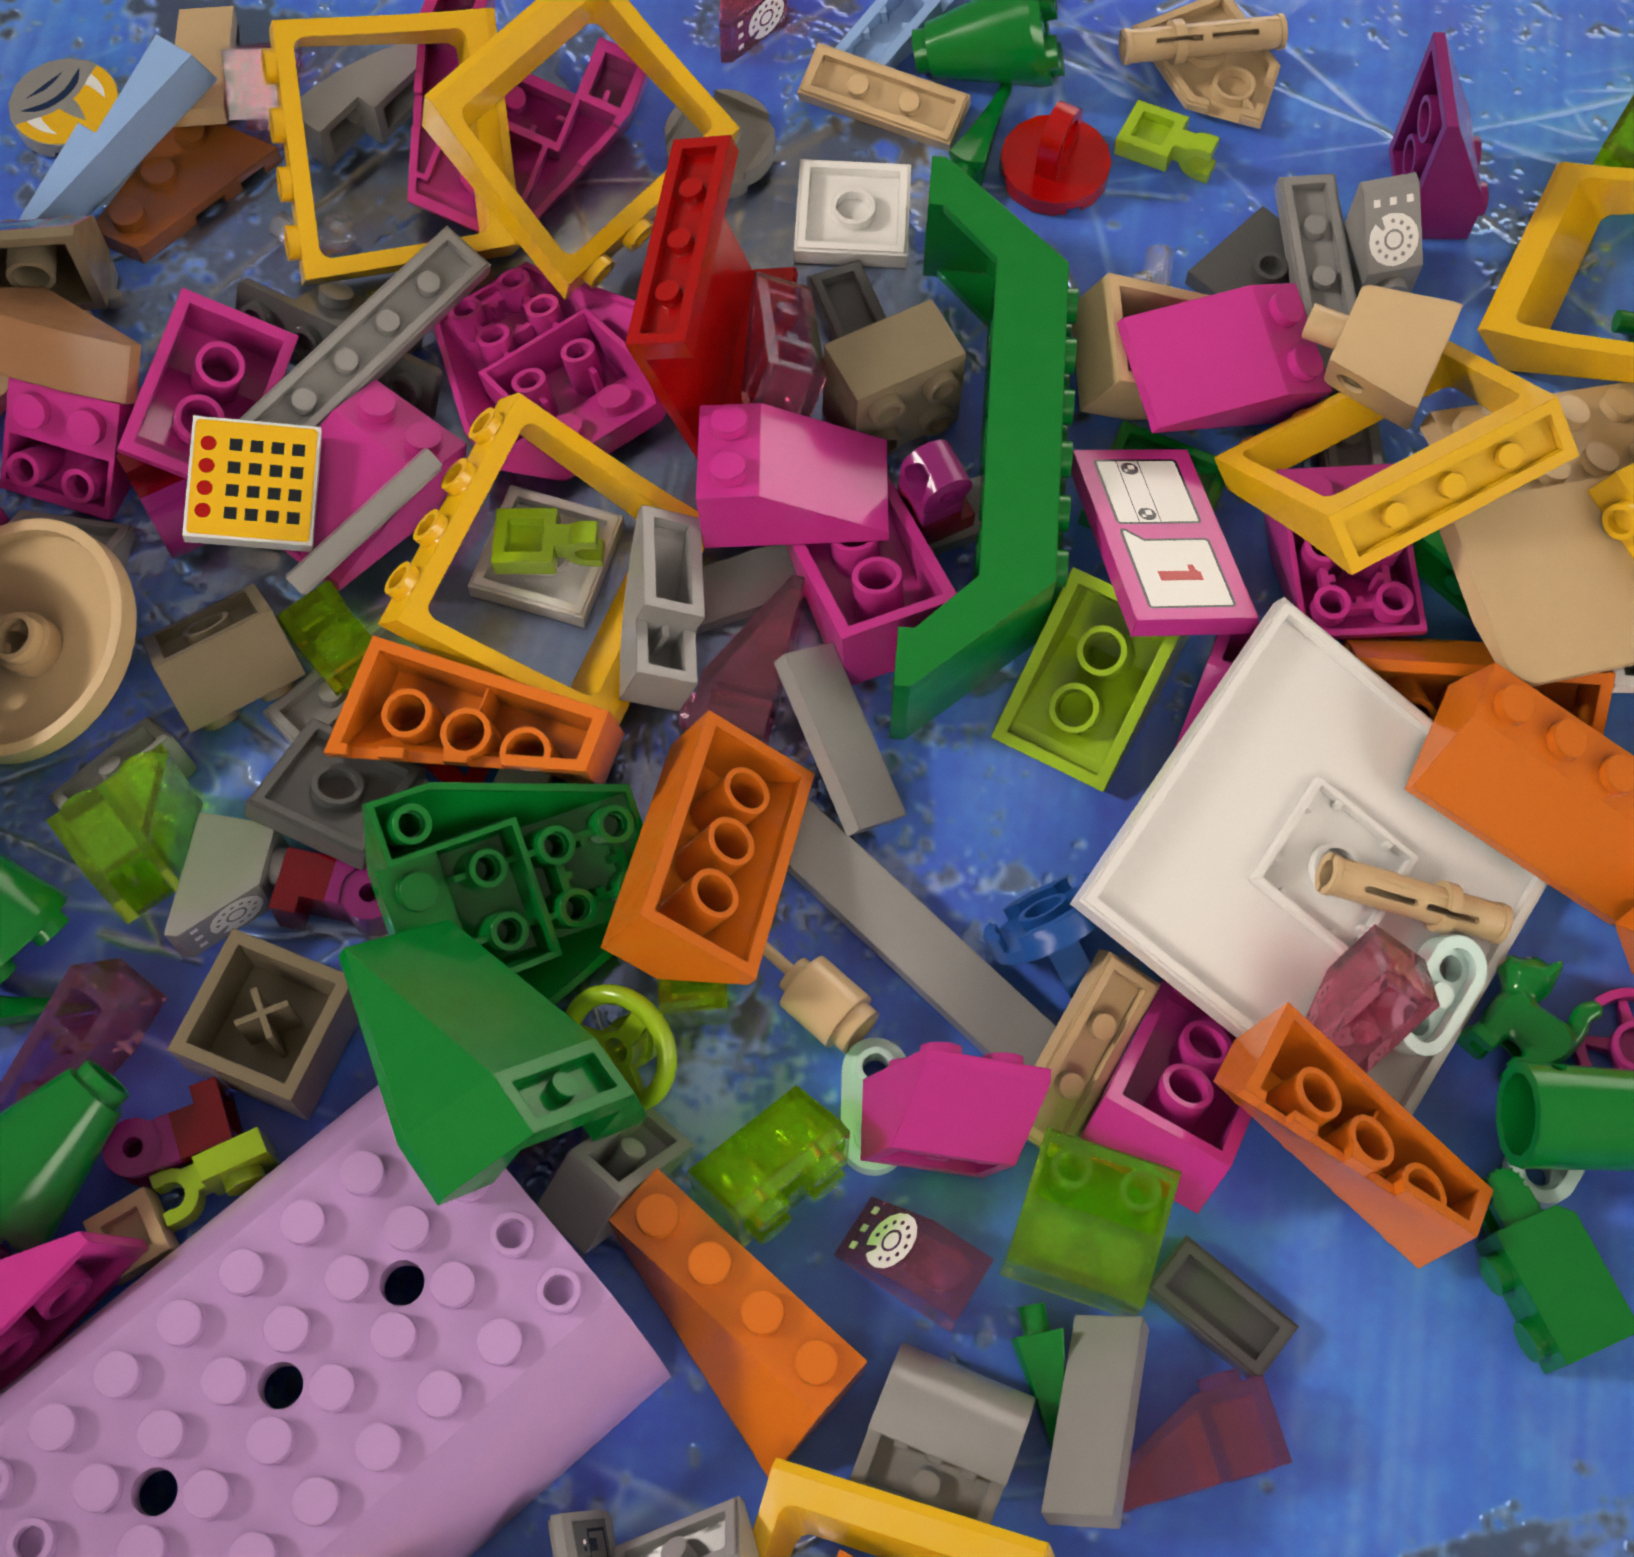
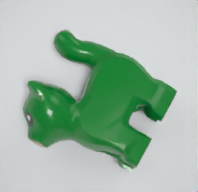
M1509 955L1499 963L1496 969L1500 981V992L1490 1001L1481 1019L1475 1025L1467 1026L1461 1032L1456 1042L1477 1060L1483 1059L1488 1052L1492 1053L1497 1046H1500L1512 1058L1506 1063L1507 1067L1514 1060L1564 1064L1585 1040L1591 1022L1602 1017L1603 1008L1600 1003L1594 1000L1582 1002L1572 1010L1566 1023L1538 1005L1552 992L1557 978L1562 972L1563 961L1560 960L1551 964L1537 956L1519 958ZM1503 1072L1498 1075L1499 1082H1501Z

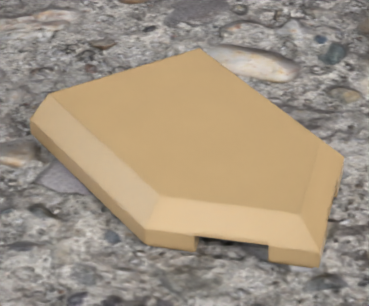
M1197 0L1133 25L1132 29L1166 26L1169 19L1181 18L1187 24L1246 17L1234 0ZM1244 34V35L1223 36V37H1213V38H1214V39H1218V38H1229V37H1239V36H1248V35H1247V34ZM1270 50L1187 58L1186 62L1180 65H1170L1168 60L1152 61L1185 109L1261 129L1281 66Z

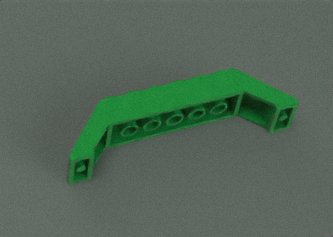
M932 156L922 275L937 276L987 327L979 476L982 475L978 520L982 521V525H979L978 536H976L973 581L915 628L898 627L889 739L905 740L1035 645L1060 595L1062 587H1066L1068 577L1069 550L1063 549L1064 532H1068L1071 512V495H1065L1066 478L1069 479L1071 475L1073 441H1067L1068 426H1072L1075 405V389H1069L1070 374H1074L1076 363L1077 338H1072L1071 335L1072 324L1076 323L1079 288L1068 287L1069 262L948 157Z

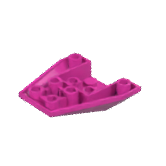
M528 262L523 263L517 268L505 271L495 281L465 297L433 329L468 441L473 446L475 445V442L468 436L470 427L475 419L488 408L494 409L499 399L516 393H521L608 454L663 421L667 411L625 346L635 300L598 287L591 288L587 283H583L564 300L536 265ZM520 434L500 470L563 482L575 476Z

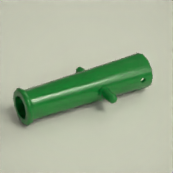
M1514 1060L1503 1072L1496 1103V1126L1499 1144L1509 1165L1521 1169L1634 1171V1070Z

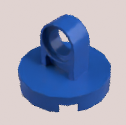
M1090 873L1084 874L1083 882H1085ZM1067 878L1059 879L1029 892L1004 908L1003 911L1008 922L998 928L997 924L989 922L984 928L983 939L994 960L1002 965H1019L1049 956L1070 999H1072L1091 965L1079 939L1088 935L1097 927V925L1070 905L1081 886L1071 888Z

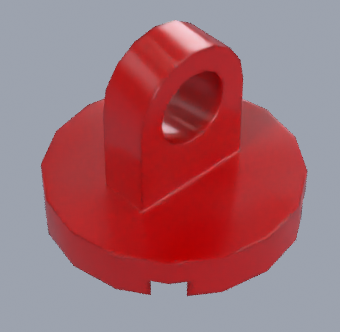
M1060 100L1050 115L1035 116L1018 124L1005 138L999 161L1000 177L1002 176L1006 183V191L1011 198L1028 210L1050 216L1066 215L1067 209H1075L1081 206V211L1093 205L1105 191L1112 163L1109 147L1097 129L1082 121L1083 110Z

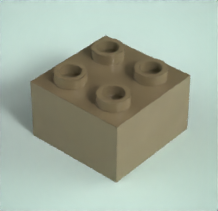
M932 299L824 344V415L831 424L887 440V456L893 454L902 444L923 435H938L948 429L953 422L958 421L966 352Z
M233 928L167 1050L189 1072L206 1079L216 1077L232 1090L309 1121L359 1020L343 972Z

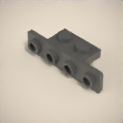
M246 278L237 285L235 309L298 335L299 337L290 359L300 363L367 299L354 294V291L344 284L329 281L292 299L250 278ZM422 338L377 381L428 417L434 419L437 411L442 371L440 368L411 355V353L422 347Z

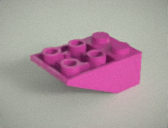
M1393 464L1277 469L1276 473L1320 495L1331 496ZM1264 513L1270 558L1284 597L1335 640L1425 635L1428 629L1413 544L1351 575L1298 534Z

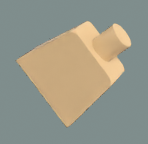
M1365 285L1360 289L1349 315L1315 303L1301 338L1333 350L1324 376V381L1329 386L1396 425L1409 430L1463 304L1374 285Z

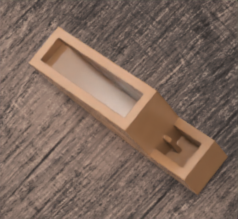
M44 286L0 288V374L51 389L122 404L136 403L141 344Z

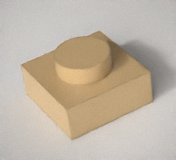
M142 1187L83 1221L87 1232L139 1238L148 1244L147 1247L149 1249L120 1277L122 1279L116 1285H123L151 1269L180 1246L174 1231L167 1227L163 1217L165 1210L157 1192L152 1188Z

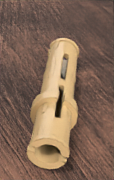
M1283 13L1272 16L1224 19L1187 24L1181 18L1169 19L1166 26L1121 29L1118 40L1119 57L1122 65L1168 60L1170 65L1184 64L1187 58L1230 55L1272 49L1282 50L1286 47L1288 40V24ZM1244 34H1247V35H1248V36L1229 37V38H1218V39H1214V38H1213V37L1234 36V35H1244Z
M1333 852L1327 853L1321 859L1316 870L1315 889L1320 894L1336 896L1381 911L1422 921L1427 930L1445 935L1453 930L1497 945L1502 943L1511 931L1513 912L1510 906L1502 902H1493L1463 893V889L1459 884L1445 880L1432 884L1398 874L1391 870L1350 860Z

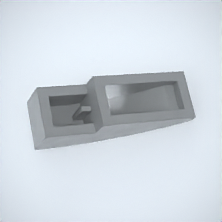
M396 44L374 52L338 70L300 97L307 153L330 168L366 133L383 144L413 115L417 44Z
M642 505L637 514L625 590L620 649L619 700L680 711L698 684L696 630L705 618L700 521L698 517Z

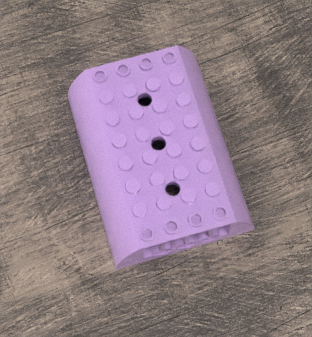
M378 1084L0 1391V1557H470L664 1384L671 1375L614 1296L506 1168L493 1184L438 1206L397 1145ZM402 1266L418 1267L424 1275V1288L420 1296L407 1305L398 1306L389 1303L385 1295V1284L390 1274ZM281 1367H297L303 1377V1390L300 1397L289 1407L283 1409L271 1408L266 1401L264 1392L269 1376ZM168 1470L175 1477L178 1486L175 1502L163 1514L149 1516L140 1504L141 1487L145 1480L155 1472Z

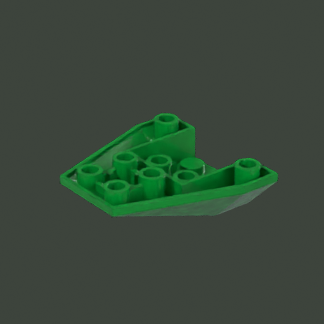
M428 782L362 804L367 874L388 935L449 919L554 1005L613 956V954L600 947L643 826L630 784Z
M448 919L344 947L340 953L339 960L397 1145L438 1206L493 1184L522 1149L580 1126L584 1127L595 1142L637 1125L647 1116L635 1092L597 1039L451 920Z

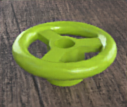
M616 984L593 986L576 996L569 1004L565 1014L597 1039L635 1092L645 1111L660 1103L671 1089L677 1071L675 1040L662 1013L642 994L628 987ZM600 1005H617L629 1010V1012L615 1019L610 1026L601 1031L582 1025L586 1015ZM657 1057L655 1075L651 1083L645 1088L638 1068Z

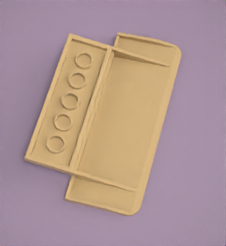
M1622 382L1552 393L1558 396L1580 456L1439 529L1472 622L1494 662L1530 686H1539L1634 666V559L1621 540H1616L1606 533L1602 524L1603 514L1587 491L1616 471L1634 463V383ZM1481 404L1432 411L1427 415L1419 428L1430 446L1492 412Z

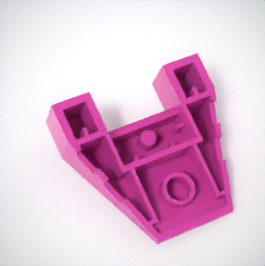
M425 0L420 13L494 8L495 10L496 7L495 0ZM600 36L576 94L533 74H529L505 95L516 191L539 221L552 210L629 129L649 80V77L617 44ZM447 43L417 44L407 202L479 234L473 187L422 127L424 95L459 66L458 54L454 46Z

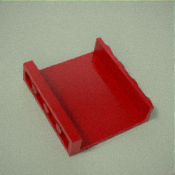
M731 135L673 139L625 343L628 351L697 460L700 406L763 403L772 406L798 279V272L795 267L752 269L725 218L739 153Z

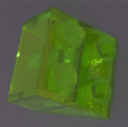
M160 743L148 752H141L128 758L120 766L116 774L92 790L81 791L70 797L62 805L60 811L48 818L46 822L91 884L123 920L130 924L176 892L203 802L169 752Z
M795 1085L688 1170L690 1184L727 1232L743 1247L754 1239L760 1245H764L790 1224L793 1218L788 1213L789 1210L808 1195L814 1202L822 1199L844 1180L846 1174L841 1168L848 1162L850 1131L840 1119Z
M1047 1127L1018 1211L999 1275L1117 1316H1136L1144 1308L1182 1172Z

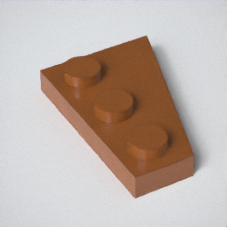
M224 124L173 127L144 157L96 220L108 248L145 264L198 224L197 215L220 198L226 202L230 201L243 191L241 183L262 168L265 172H269L280 164L282 159L278 147Z

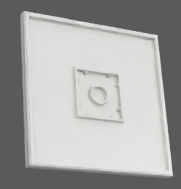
M1283 597L1272 604L1070 905L1236 1038L1287 1002L1321 1031L1326 1025V1021L1323 1020L1315 1023L1314 1009L1316 1001L1322 992L1334 986H1343L1352 990L1360 999L1364 1008L1365 1023L1363 1031L1355 1042L1348 1046L1337 1047L1413 1115L1496 974L1499 963L1506 957L1548 884L1405 790L1433 720ZM1333 852L1350 860L1391 870L1398 874L1432 884L1441 880L1459 884L1463 889V893L1493 902H1502L1510 906L1513 912L1511 931L1507 938L1497 945L1453 930L1445 935L1427 930L1422 921L1381 911L1336 896L1320 894L1315 889L1316 870L1321 859L1327 853ZM1464 935L1471 938L1480 946L1485 955L1487 979L1482 991L1450 1044L1442 1052L1433 1056H1407L1397 1052L1388 1043L1384 1035L1382 1015L1388 999L1417 952L1427 940L1433 937ZM1442 961L1440 964V973L1444 978L1446 974V967L1444 962ZM1338 993L1337 998H1340L1341 994ZM1332 996L1328 997L1329 1001L1332 1000ZM1323 1003L1322 1007L1326 1008V1004ZM1336 1004L1331 1008L1329 1014L1331 1023L1337 1028L1347 1026L1350 1019L1348 1009L1341 1004ZM1352 1004V1008L1355 1009L1356 1005ZM1337 1007L1343 1008L1347 1013V1021L1343 1025H1337L1332 1019V1012ZM1356 1014L1355 1019H1358L1359 1015ZM1410 1014V1028L1412 1030L1414 1026V1020L1412 1015ZM1330 1032L1329 1036L1333 1037V1033ZM1347 1032V1036L1350 1037L1351 1032ZM1339 1034L1338 1038L1342 1039V1035Z

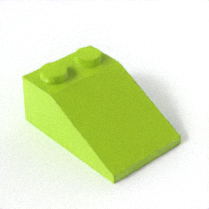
M1073 567L1067 578L1066 587H1063L991 738L1101 792H1105L1164 688L1190 635L1131 637L1113 586Z

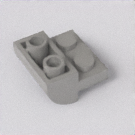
M902 1342L869 1423L868 1431L849 1480L991 1524L1020 1450L1036 1397Z

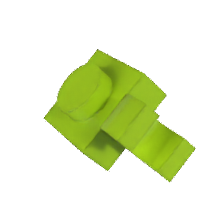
M1138 100L1116 137L1114 154L1166 172L1173 160L1178 162L1186 175L1207 184L1216 166V160L1212 159L1219 146L1220 137L1202 132L1194 133L1188 131L1190 117Z
M496 508L491 564L495 574H557L558 558H566L570 562L581 566L599 567L604 566L605 543L603 539H598V521H578L571 524H561L557 508Z
M255 1127L193 1156L192 1160L194 1163L187 1167L163 1170L149 1176L153 1189L160 1195L169 1193L176 1188H184L185 1197L181 1205L163 1214L167 1227L176 1232L189 1226L199 1218L204 1210L207 1195L213 1192L217 1196L225 1193L231 1197L243 1195L264 1178L266 1174L280 1165L281 1161L273 1142L258 1127Z

